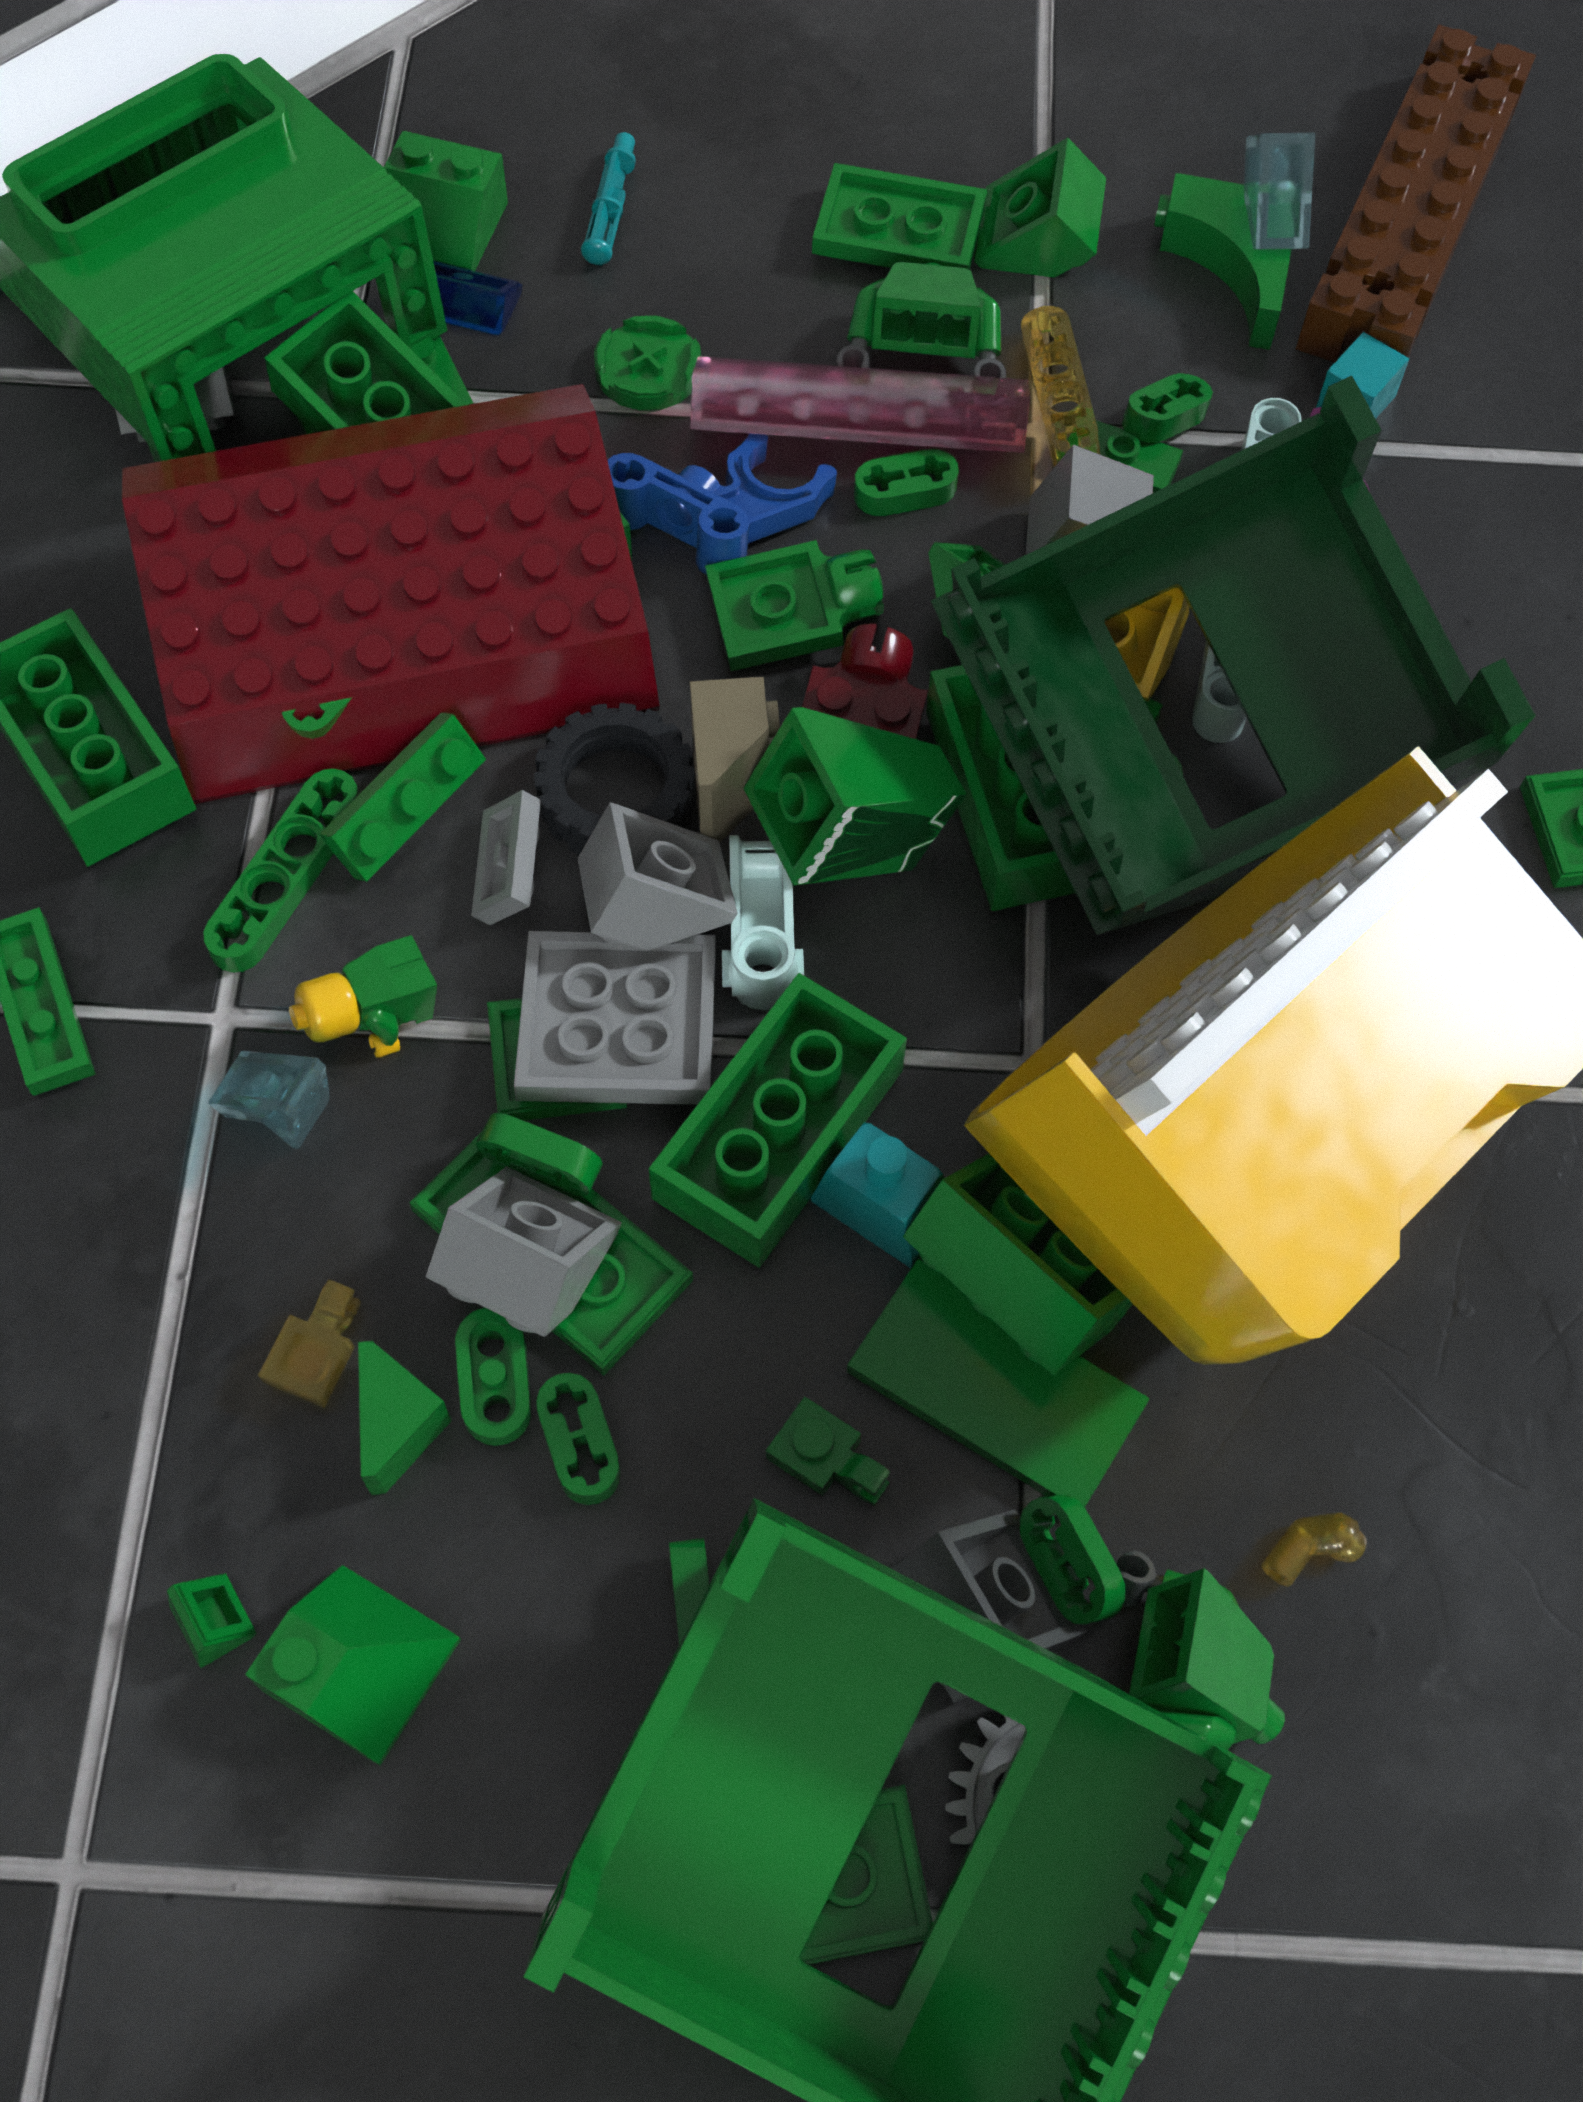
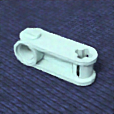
M729 835L730 886L738 914L731 923V950H722V987H732V997H737L742 1004L751 1009L769 1010L798 973L804 975L803 949H795L793 884L770 841H741L739 835ZM764 964L770 965L774 969L760 972L755 971L752 967Z

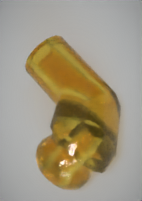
M1340 1512L1298 1518L1290 1525L1261 1566L1264 1572L1275 1582L1285 1587H1290L1312 1556L1332 1554V1557L1337 1561L1351 1563L1363 1555L1367 1540L1365 1535L1359 1530L1358 1522Z

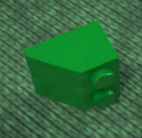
M402 131L384 168L388 175L391 174L395 181L398 180L401 187L405 186L407 192H411L415 199L418 198L420 201L434 267L472 277L508 204L502 154Z
M1067 137L986 186V206L979 230L974 262L982 269L1052 278L1073 267L1084 265L1097 253L1106 177Z

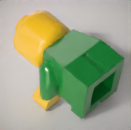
M410 935L375 946L357 959L348 962L342 968V974L329 973L301 982L295 989V1005L289 1006V1013L295 1029H304L306 1035L312 1041L318 1043L351 1034L358 1027L360 1031L370 1030L373 1033L369 1035V1045L371 1048L376 1049L375 1057L380 1058L400 1051L398 1032L401 1024L415 1021L418 1024L433 1019L437 983L424 961L413 936Z

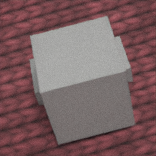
M1073 445L1030 496L1026 554L1152 494L1154 475Z

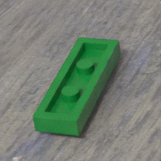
M440 713L319 835L354 879L367 882L479 768L486 758L454 714Z
M40 907L0 920V1002L26 1087L33 1096L95 1075L96 1073L52 935Z

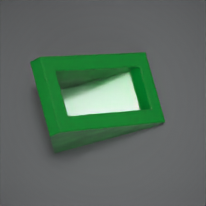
M373 1341L358 1342L361 1478L370 1494L378 1495L386 1494L452 1420L444 1401Z

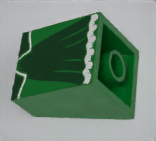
M796 707L790 710L743 788L793 886L912 871L967 795L940 746L804 707Z

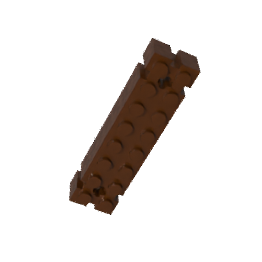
M1438 24L1426 50L1423 63H1420L1330 257L1326 273H1323L1310 300L1296 350L1335 363L1339 355L1343 354L1365 332L1409 358L1415 339H1417L1502 143L1504 134L1518 106L1536 58L1535 54L1522 51L1513 45L1497 43L1493 50L1475 45L1478 36L1462 29H1452Z

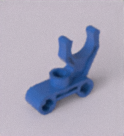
M760 430L750 431L746 440L737 449L728 454L726 486L720 485L712 473L696 465H689L679 474H676L634 453H620L607 459L619 511L630 524V530L639 529L648 523L695 547L696 565L705 575L706 565L747 556L748 543L814 519L822 504L834 495L837 470L828 464L819 465L811 481L804 486L793 489H777L763 484L751 472L752 469L765 462L767 456L768 436Z

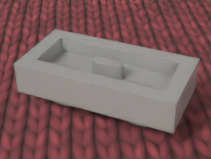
M524 790L483 811L471 916L489 925L529 907L534 892L533 873L536 845L540 835L538 824L541 800Z

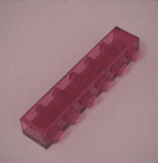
M698 356L692 372L690 429L1024 453L1030 390L1028 380Z

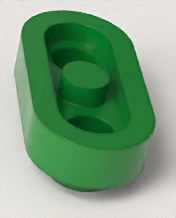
M481 1308L466 1316L456 1332L455 1346L460 1409L467 1430L476 1440L487 1445L499 1446L519 1438L525 1432L531 1420L532 1406L526 1343L523 1331L511 1326L505 1317L487 1308ZM496 1339L504 1343L502 1351L495 1356H485L480 1353L482 1345L489 1340ZM502 1403L510 1408L507 1417L501 1421L493 1422L485 1417L487 1410L494 1404Z

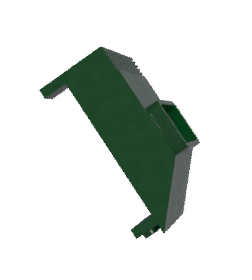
M1352 375L1328 386L1320 413L981 576L980 567L976 559L973 558L951 569L953 590L931 600L1096 935L1219 897L1267 857L1418 746L1451 785L1490 768L1500 760L1536 716L1505 658L1480 669L1472 682L1363 481L1364 474L1382 430ZM1173 588H1179L1185 597L1286 793L1284 797L1217 829H1211L1207 825L1105 625L1107 620Z

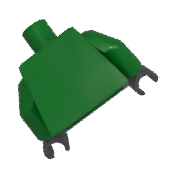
M898 262L893 264L886 278H882L864 287L858 293L847 335V340L851 342V345L844 347L837 355L840 383L843 384L844 374L853 367L861 368L860 386L865 387L869 383L871 370L866 347L872 345L871 349L975 359V356L980 357L970 382V393L974 398H977L981 380H988L995 385V399L999 398L1006 378L1004 365L996 360V357L1001 355V310L998 303L981 288L976 287L970 270L942 266L935 262L926 264Z
M1133 1550L1121 1555L1116 1565L1125 1583L1123 1607L1137 1605L1145 1592H1148L1129 1695L1226 1750L1232 1744L1251 1739L1257 1744H1266L1272 1741L1280 1733L1285 1722V1713L1269 1698L1274 1653L1271 1644L1240 1609L1234 1595L1226 1587L1220 1585L1205 1568L1189 1574L1167 1569L1165 1575L1155 1573L1153 1562L1142 1552Z

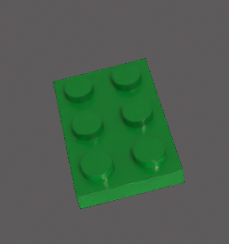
M834 163L812 238V254L892 268L893 264L898 262L918 264L935 262L942 266L970 270L986 206L987 189Z

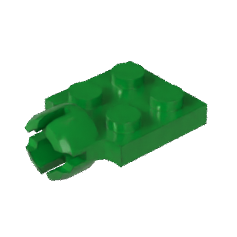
M817 540L706 565L707 580L730 670H740L843 646V627L849 623L881 615L884 612V603L882 601L883 585L877 567L872 568L870 564L877 563L871 551L860 549L831 557L823 555L819 550Z

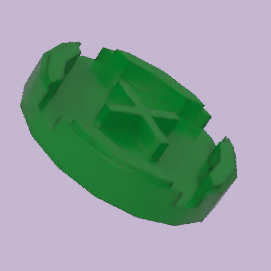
M634 316L623 320V327L617 328L613 332L612 328H609L601 335L594 349L596 381L603 393L617 404L638 411L663 410L681 403L695 391L702 376L701 348L696 338L693 340L692 337L686 334V327L679 322L661 316Z

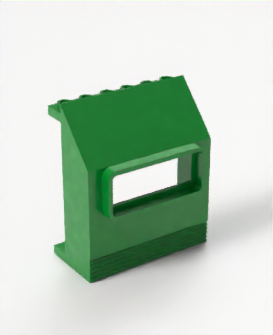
M230 54L211 55L14 160L3 171L2 178L8 192L0 196V289L147 441L154 462L216 451L193 385L194 383L374 278L386 325L409 348L428 337L433 340L447 332L423 209L418 198L415 199L411 192L408 193L405 186L401 187L398 180L395 181L391 174L388 175L381 164L261 57L244 64L237 57Z
M753 1498L541 1917L523 1977L554 1993L563 1973L808 2102H1121L1136 2068L1143 2061L1149 2049L1154 2029L1171 1992L1184 1974L1191 1949L1204 1921L1221 1894L1226 1874L1243 1837L1256 1819L1263 1794L1272 1775L1089 1671ZM941 1682L1024 1725L1025 1732L893 2005L886 2006L802 1962L799 1956L932 1684Z

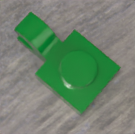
M805 1396L766 1449L767 1460L821 1496H824L835 1480L857 1497L875 1507L890 1485V1482L886 1480L890 1475V1471L866 1455L854 1452L861 1443V1433Z

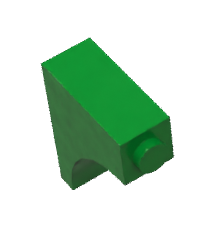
M1176 173L1171 195L1161 193L1154 226L1164 228L1160 251L1188 258L1209 269L1222 279L1235 293L1245 311L1249 325V347L1270 350L1282 307L1301 194Z

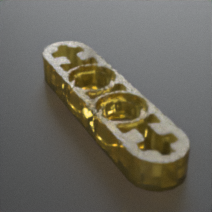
M1055 306L1035 308L1022 319L1021 331L1024 352L1051 462L1055 467L1071 447L1067 441L1066 434L1076 432L1079 447L1100 455L1098 427L1069 316L1066 311ZM1050 332L1054 342L1044 344L1042 333ZM1062 364L1069 367L1064 372L1058 374H1045L1042 372L1046 367ZM1072 401L1078 404L1077 407L1066 412H1057L1051 409L1060 402Z

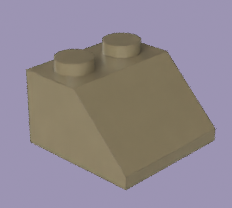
M764 677L690 681L692 750L695 766L699 831L702 835L719 840V844L754 810L743 788L780 728L777 700L766 701Z

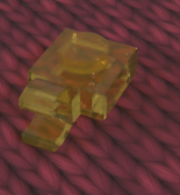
M329 1279L319 1295L308 1322L289 1314L258 1374L259 1378L268 1385L325 1408L355 1348L350 1339L340 1336L341 1332L350 1325L359 1308L361 1301L353 1297L355 1291Z

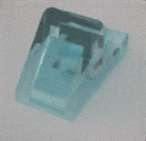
M241 1051L208 1104L225 1118L262 1122L292 1148L299 1149L330 1098L326 1065L316 1057Z

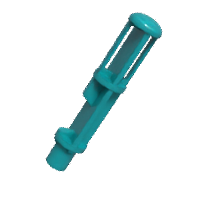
M626 132L616 135L613 147L608 149L605 154L604 169L596 199L592 204V215L585 241L581 246V253L584 259L594 265H604L612 258V248L619 220L623 215V204L626 197L625 190H622L626 174L634 170L636 164L633 154L635 139Z

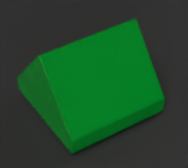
M226 1573L173 1584L167 1589L170 1609L200 1669L251 1640L257 1634Z

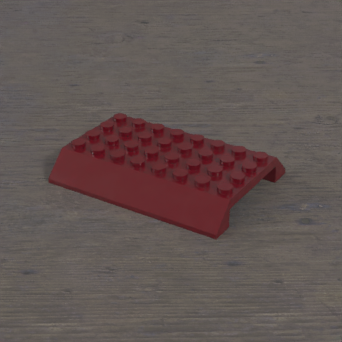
M583 384L122 468V502L167 723L184 781L194 804L306 782L313 774L324 769H338L350 773L389 765L440 713L454 714L476 746L479 747L548 733L555 726L560 729L565 725V718L577 711L581 715L591 712V706L598 704H607L608 709L619 708V703L636 705V711L643 713L647 709L653 711L660 710L645 615L596 411ZM352 697L333 727L324 736L315 739L302 737L294 732L282 715L284 711L296 709L293 713L296 719L302 721L305 717L311 716L318 720L324 714L319 704Z

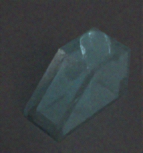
M1261 133L1246 137L1244 198L1253 249L1309 248L1315 133Z

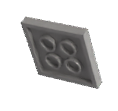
M529 931L514 1079L516 1101L698 1105L711 1088L716 935L697 934L650 951H645L627 944L615 945L609 943L599 935L591 932Z

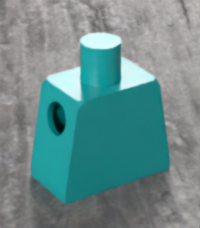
M864 1122L825 1172L811 1197V1202L911 1269L917 1259L921 1257L919 1252L902 1236L942 1179H944V1174L938 1167L907 1148L898 1138L889 1136L874 1125Z

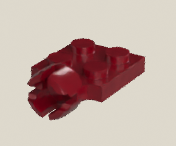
M864 624L853 628L846 637L840 662L836 666L823 668L813 665L802 707L918 739L927 704L928 690L916 688L908 683V676L913 661L912 642L901 632L888 627L881 653L876 652V646L872 645L877 627L876 624Z

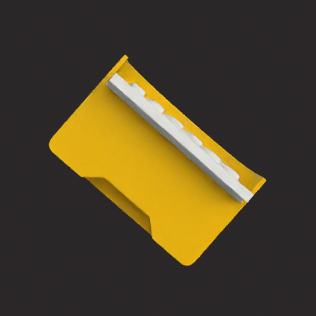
M1416 747L1267 857L1122 975L1006 1077L970 1113L964 1124L967 1130L1081 1252L1193 1362L1203 1365L1247 1362L1321 1338L1330 1332L1399 1260L1401 1229L1522 1105L1564 1088L1583 1068V939L1480 819L1489 808L1508 792L1489 769L1456 791L1420 747Z

